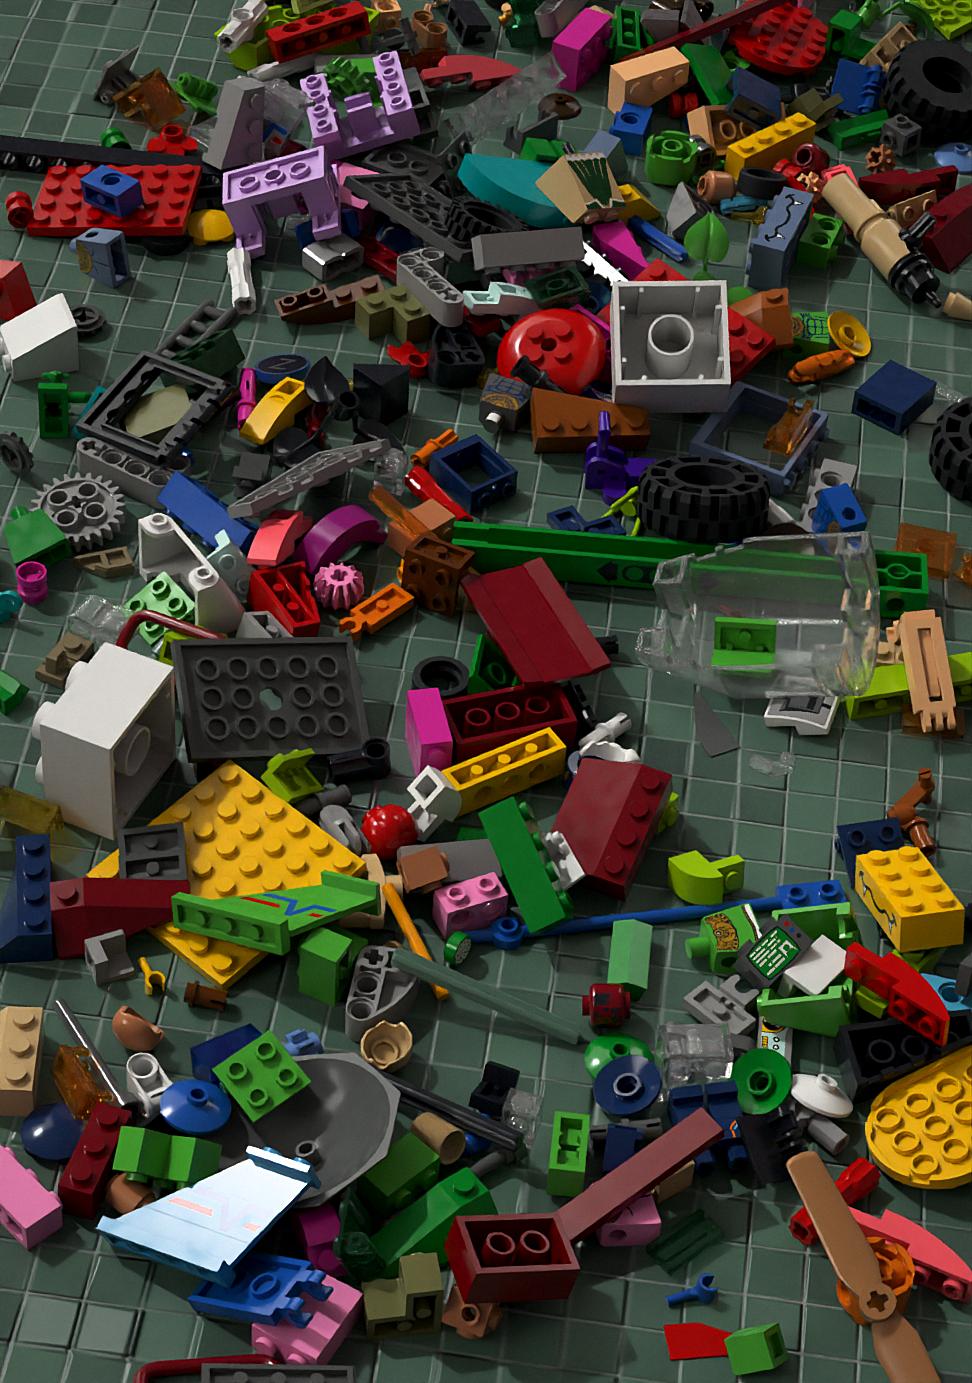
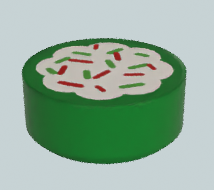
M461 931L452 934L444 948V960L456 967L460 966L470 953L472 937Z

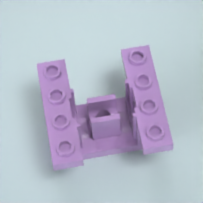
M397 50L373 57L377 73L375 79L383 106L374 108L369 91L344 98L348 116L340 118L332 92L328 89L324 73L310 75L300 80L315 145L318 147L324 145L330 161L421 134Z
M324 145L223 173L222 204L236 234L237 249L245 248L250 253V259H256L259 256L265 255V235L268 234L263 221V217L268 213L265 202L268 203L274 219L300 212L296 202L299 200L298 193L300 192L312 218L315 240L331 239L341 235L340 171L337 164L331 165Z

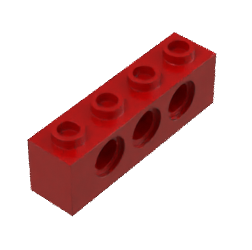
M358 1L265 31L270 53L279 64L372 34L367 11Z

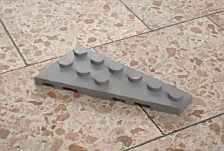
M389 439L317 452L228 506L226 509L229 518L242 517L243 521L254 519L260 516V511L270 509L276 506L277 503L304 490L326 485L330 482V478L340 476L345 471L391 450Z

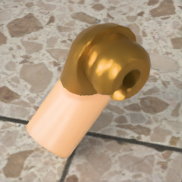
M510 2L504 3L501 7L503 15L498 17V21L503 28H507L510 24L513 26L519 21V14Z

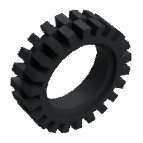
M463 196L455 197L444 220L447 230H451L450 233L453 235H459L458 239L461 241L467 240V244L472 246L471 238L478 235L529 231L528 225L523 220L518 219L519 216L516 214H510L511 211L507 209L502 210L500 209L501 206L497 204L493 206L490 204V201L484 200L482 202L480 198L474 197L472 199L470 196H465V198Z

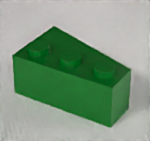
M616 6L611 22L613 34L610 39V65L619 63L618 59L658 42L654 37H651L649 31L640 23L642 14L640 10Z

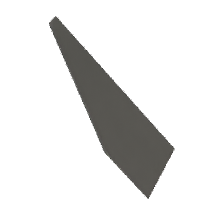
M699 692L693 693L696 738L710 757L739 748V744Z

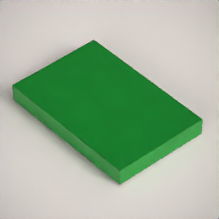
M686 43L681 48V51L690 61L689 66L711 105H728L734 97L733 92L726 88V82L732 73L717 46Z

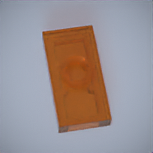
M903 703L901 709L902 733L963 739L965 733L964 709L953 708L956 723L955 729L948 730L945 718H943L944 729L935 731L933 719H931V732H923L920 714L914 715L912 704Z

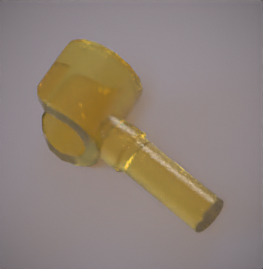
M760 206L754 213L732 212L731 218L752 220L753 224L759 226L760 223L764 224L765 217L762 216L766 215L768 208Z

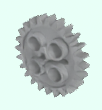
M77 472L75 478L72 479L67 474H64V481L53 478L54 485L44 484V492L37 491V499L31 500L32 508L29 509V512L42 509L63 532L70 547L75 546L77 552L80 551L82 545H86L89 550H92V543L94 542L102 546V538L104 537L112 540V531L120 532V524L125 523L126 507L124 495L120 494L118 486L113 487L112 480L103 482L102 475L94 480L91 473H88L85 478H81L80 473Z

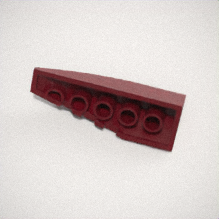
M972 183L951 193L928 211L937 219V223L921 239L923 246L918 251L925 253L929 261L934 265V268L950 274L972 253Z

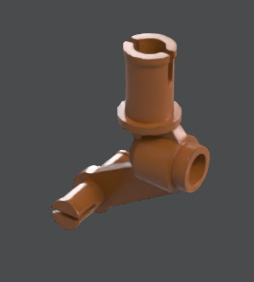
M924 767L918 772L919 779L916 781V784L891 810L886 811L887 819L898 817L901 830L911 837L914 847H918L925 857H929L936 852L937 847L928 831V821L917 816L915 807L920 802L930 803L933 799L932 793L935 790L931 769Z

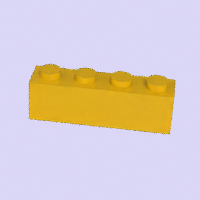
M798 112L727 146L724 172L730 173L738 181L739 172L742 168L754 167L771 170L780 160L793 159V154L799 146L805 143H814L816 123Z

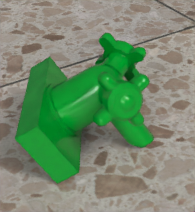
M57 370L43 373L42 379H50V383L38 384L40 438H69V410L71 409V404L69 403H88L92 396L91 392H68V383H62V379H70L69 374H64Z

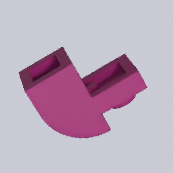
M328 1201L320 1207L289 1209L296 1244L303 1246L306 1261L312 1262L315 1269L333 1278L349 1274L341 1238H344L332 1204Z

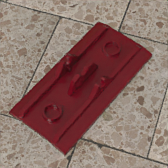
M542 557L514 568L482 575L467 574L460 576L459 584L523 687H543L595 675L611 667V661Z

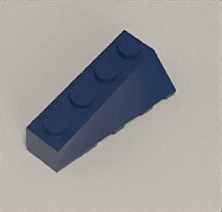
M50 834L16 836V863L0 911V964L54 961L53 921L50 906V882H52Z

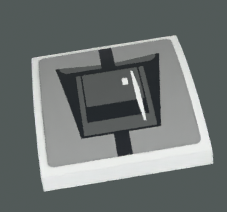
M790 677L779 678L763 717L767 727L796 726L798 735L828 734L843 693L841 689L814 680Z

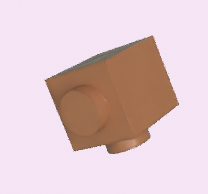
M437 845L399 858L396 862L407 894L422 889L423 894H427L442 888L441 882L448 877L447 871H450L447 856L444 852L439 853Z

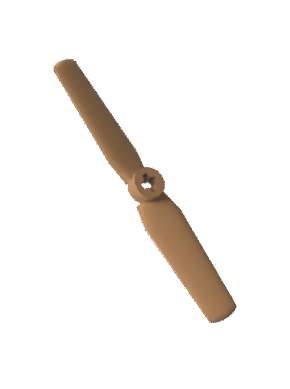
M806 1151L793 1156L787 1161L786 1167L837 1277L858 1298L860 1314L871 1323L875 1355L891 1383H941L919 1333L896 1310L897 1300L895 1293L890 1287L882 1283L878 1258L821 1158L814 1151ZM876 1294L878 1299L885 1298L887 1300L884 1303V1311L879 1312L876 1307L871 1309L868 1307L871 1303L872 1295Z

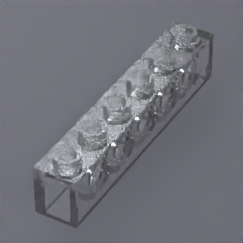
M551 51L444 120L454 139L462 131H465L470 145L473 146L484 139L481 134L485 132L487 136L499 129L497 125L499 122L502 125L515 118L514 112L518 115L530 108L529 102L535 104L545 98V91L550 94L560 88L559 82L567 76Z

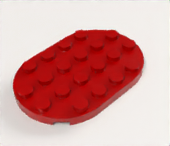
M749 0L745 2L742 6L747 5L756 0ZM788 2L730 27L727 39L731 46L736 45L740 56L763 69L790 76L793 73L801 72L805 76L814 73L824 58L828 28L813 16L811 10L803 7L798 8Z

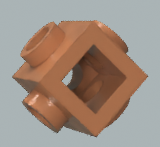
M455 1284L451 1288L441 1322L456 1327L457 1334L476 1340L478 1336L484 1337L491 1332V1329L496 1330L503 1315V1309L499 1308L500 1302L464 1304L458 1285Z

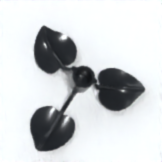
M327 356L319 359L311 367L304 381V390L312 402L317 404L327 402L328 406L331 407L329 417L310 439L301 429L287 427L278 432L273 442V457L275 461L283 467L291 469L317 452H320L312 443L317 440L333 419L343 422L352 418L353 432L357 434L353 439V445L389 439L391 450L368 460L369 462H383L400 456L404 452L398 439L383 424L375 420L366 419L361 422L358 428L357 418L359 412L355 410L359 405V397L350 390L346 377L330 362Z

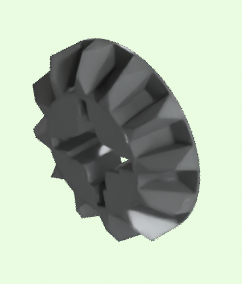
M87 304L69 307L77 325V333L81 334L82 337L84 334L94 335L95 331L102 330L105 324V314L101 309Z
M5 431L0 434V457L5 465L20 475L30 472L34 462L32 460L33 454L28 449L29 445H26L23 442V438L18 437L13 431Z

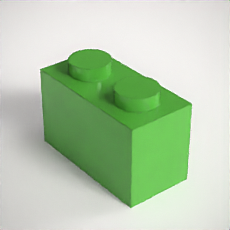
M410 1131L390 1146L386 1159L357 1180V1192L387 1218L396 1210H401L409 1205L412 1198L421 1191H427L436 1184L439 1178L440 1156Z

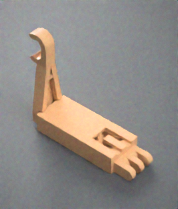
M934 609L904 612L899 620L893 621V627L886 628L888 643L902 645L913 714H920L923 732H931V719H933L935 731L944 729L943 718H945L948 730L955 729L956 723L953 708L956 707L941 617H935ZM939 697L940 701H935L934 698Z

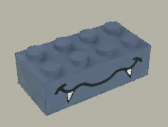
M784 186L779 196L775 195L772 210H767L764 224L760 223L756 238H752L750 242L749 253L752 254V259L748 261L745 273L749 275V287L764 291L781 289L797 258L799 240L811 219L814 194Z

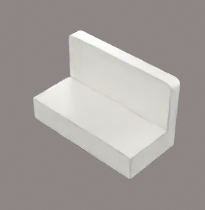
M822 934L783 973L777 993L784 998H790L798 989H801L809 996L820 995L844 971L846 951Z

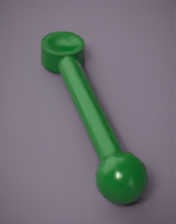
M720 160L719 164L710 170H724L725 160ZM708 171L704 172L699 176H692L690 179V184L692 186H697L700 177L702 175H705V173H707Z

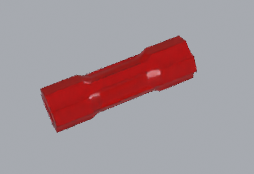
M420 466L414 467L405 476L404 485L423 502L432 498L456 516V521L473 522V518L438 485L437 481L425 469H422Z
M858 1158L841 1173L839 1179L834 1183L847 1206L851 1207L857 1200L863 1199L879 1185L881 1175L877 1167L866 1158ZM804 1206L790 1218V1225L788 1227L793 1237L800 1240L803 1245H812L819 1239V1236Z

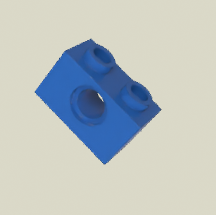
M624 102L621 111H616L614 125L610 126L609 134L621 139L624 153L641 156L651 130L653 108Z
M100 165L80 179L84 202L119 218L125 217L144 203L139 180L105 165Z

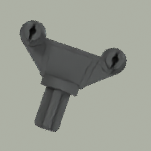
M408 17L399 19L398 22L401 27H393L387 30L383 40L369 46L366 36L357 38L360 48L358 50L359 54H372V52L386 47L391 50H399L406 42L411 56L421 51L415 39L418 37L417 33L412 31Z

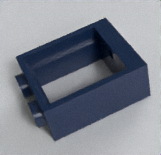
M477 434L430 454L429 474L437 481L439 486L470 514L516 493L518 471ZM476 464L492 479L472 488L457 472Z

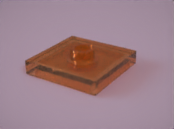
M901 522L894 551L927 554L928 575L948 579L958 534Z

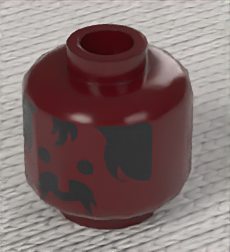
M805 143L796 149L792 162L794 167H800L805 170L807 176L810 172H813L821 178L820 172L829 168L830 157L818 145Z
M619 983L592 984L589 989V995H582V1016H589L590 1024L595 1028H619L623 1026L625 1019H630V992H625L623 985Z

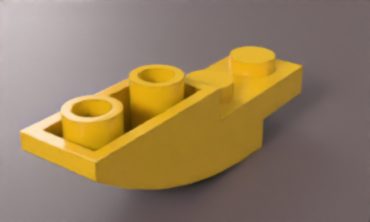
M286 377L275 385L251 412L239 432V437L250 440L253 444L264 445L275 438L282 429L293 426L295 414L313 403L304 390L305 378L296 380Z

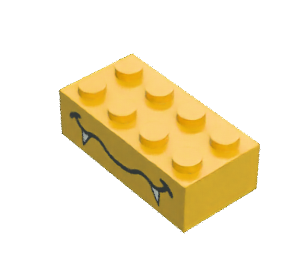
M904 846L899 848V850L885 852L874 850L868 854L856 855L855 890L899 953L963 944L965 908L918 847Z

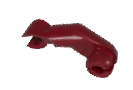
M327 402L323 404L314 403L305 414L304 420L308 431V439L315 434L321 426L320 422L329 414L331 407L328 406ZM323 433L316 440L319 442V446L323 445L325 437Z

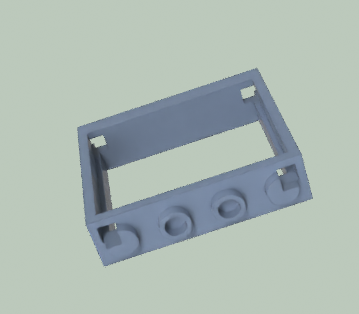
M737 381L729 391L726 411L713 412L692 439L689 455L724 457L729 460L744 462L749 466L752 465L759 472L762 471L770 484V495L781 498L787 489H792L798 473L804 472L808 459L815 457L820 442H825L830 432V429L827 428L829 414ZM740 411L807 434L782 471L714 447Z

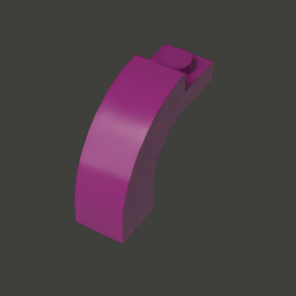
M344 506L326 515L307 533L294 553L292 560L294 562L305 561V570L312 575H316L320 567L328 568L330 562L336 565L341 555L353 544L360 541L384 544L388 538V533L380 528L382 524L379 520L360 506Z

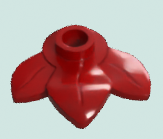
M177 125L165 126L160 136L150 139L147 144L148 152L185 156V151L193 152L198 150L197 141L194 138L185 136L182 128Z
M411 341L405 342L400 348L392 345L387 346V354L393 361L399 365H410V377L417 378L426 375L428 352L421 354Z

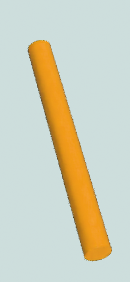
M393 883L385 884L381 890L412 951L419 956L433 961ZM429 982L438 1001H443L450 996L448 990Z

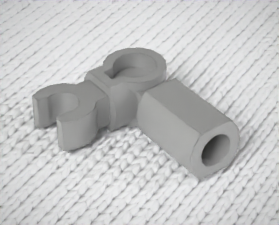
M797 1099L792 1101L790 1110H794L799 1127L794 1130H808V1135L835 1156L846 1148L850 1139L847 1133L826 1116L818 1115L815 1111L801 1104Z

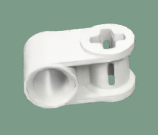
M137 1053L127 1061V1090L133 1093L140 1103V1113L143 1119L146 1120L160 1109L161 1096L173 1083L167 1078L153 1055Z

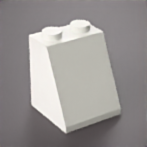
M63 293L49 298L0 326V355H2L5 372H10L13 382L40 378L43 373L53 372L54 370L63 373L79 371L77 325Z

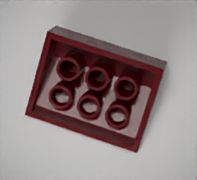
M590 758L582 759L550 831L552 834L556 831L563 834L586 875L575 883L576 885L624 902L626 901L673 792L672 774L643 764Z

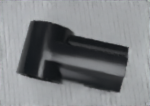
M371 738L364 742L360 749L327 756V765L332 782L335 783L361 776H366L372 780L386 778L391 771L390 745L388 742L381 738Z

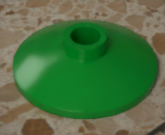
M608 1033L597 1037L589 1044L585 1052L584 1063L588 1074L595 1080L598 1072L607 1063L618 1057L637 1055L653 1062V1056L647 1045L640 1039L624 1033Z
M757 1048L748 1051L735 1062L730 1070L728 1081H736L738 1088L737 1098L743 1113L748 1115L772 1113L786 1101L792 1088L793 1074L789 1062L779 1052L769 1048ZM765 1081H769L767 1087L761 1090L762 1084Z

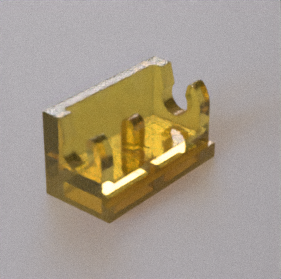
M1 786L0 824L3 819L40 834H50V843H53V829L61 832L65 826L60 806L7 786Z

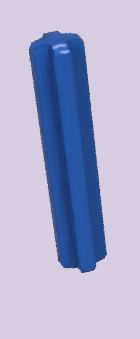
M638 215L628 219V228L679 263L688 259V253L684 246Z

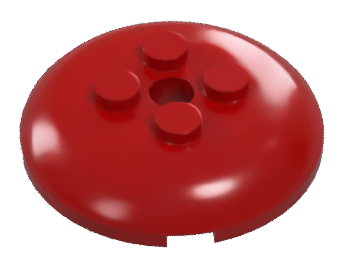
M562 308L540 310L523 317L506 332L497 353L498 371L500 376L523 382L518 377L513 378L510 373L516 362L522 356L527 355L532 364L540 370L545 369L548 372L549 379L570 395L578 396L584 392L583 388L599 378L605 367L607 359L605 338L600 328L584 314Z

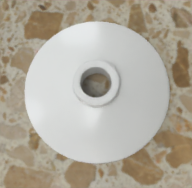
M807 1074L793 1075L790 1093L801 1104L829 1117L845 1118L851 1114L853 1104L849 1097L837 1087V1082L833 1078L824 1074H820L818 1077Z

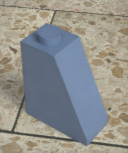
M599 129L583 153L603 152L616 180L628 170L623 145L620 138Z

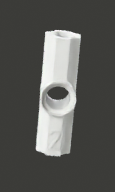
M250 0L243 8L232 11L230 23L217 36V45L221 47L222 51L231 53L242 42L253 38L254 28L268 14V6L263 0Z

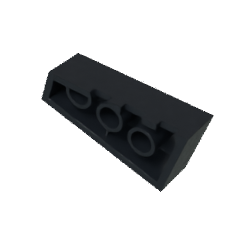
M963 1009L948 1012L950 1024L947 1044L943 1047L898 1019L839 1026L833 1050L847 1096L853 1106L877 1097L893 1082L961 1048L972 1045V1010Z

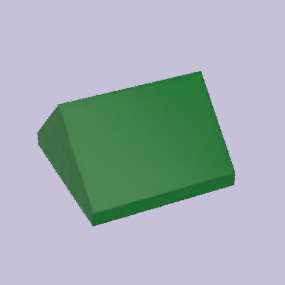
M483 633L478 635L468 677L467 695L520 685V680L502 651Z

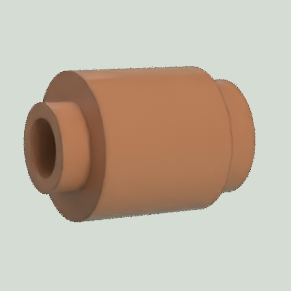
M127 1173L122 1175L116 1174L105 1187V1201L122 1215L157 1201L155 1193L143 1183L126 1180Z

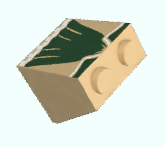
M603 152L564 154L535 181L536 186L572 223L585 222V224H591L603 220L604 222H611L617 219L619 213L626 207Z

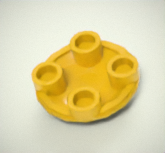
M203 209L190 214L187 228L189 235L193 237L194 244L206 245L208 242L220 240L229 242L234 239V230L226 212L216 209Z

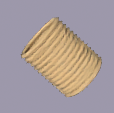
M430 1112L423 1113L411 1124L409 1132L411 1131L440 1156L441 1164H452L463 1153L466 1144L465 1133Z

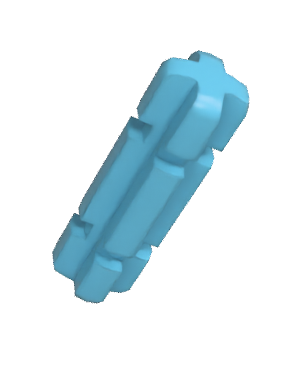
M746 195L734 197L732 201L730 198L720 201L719 210L723 215L733 214V211L738 213L754 210L756 206L757 209L767 207L769 200H761Z

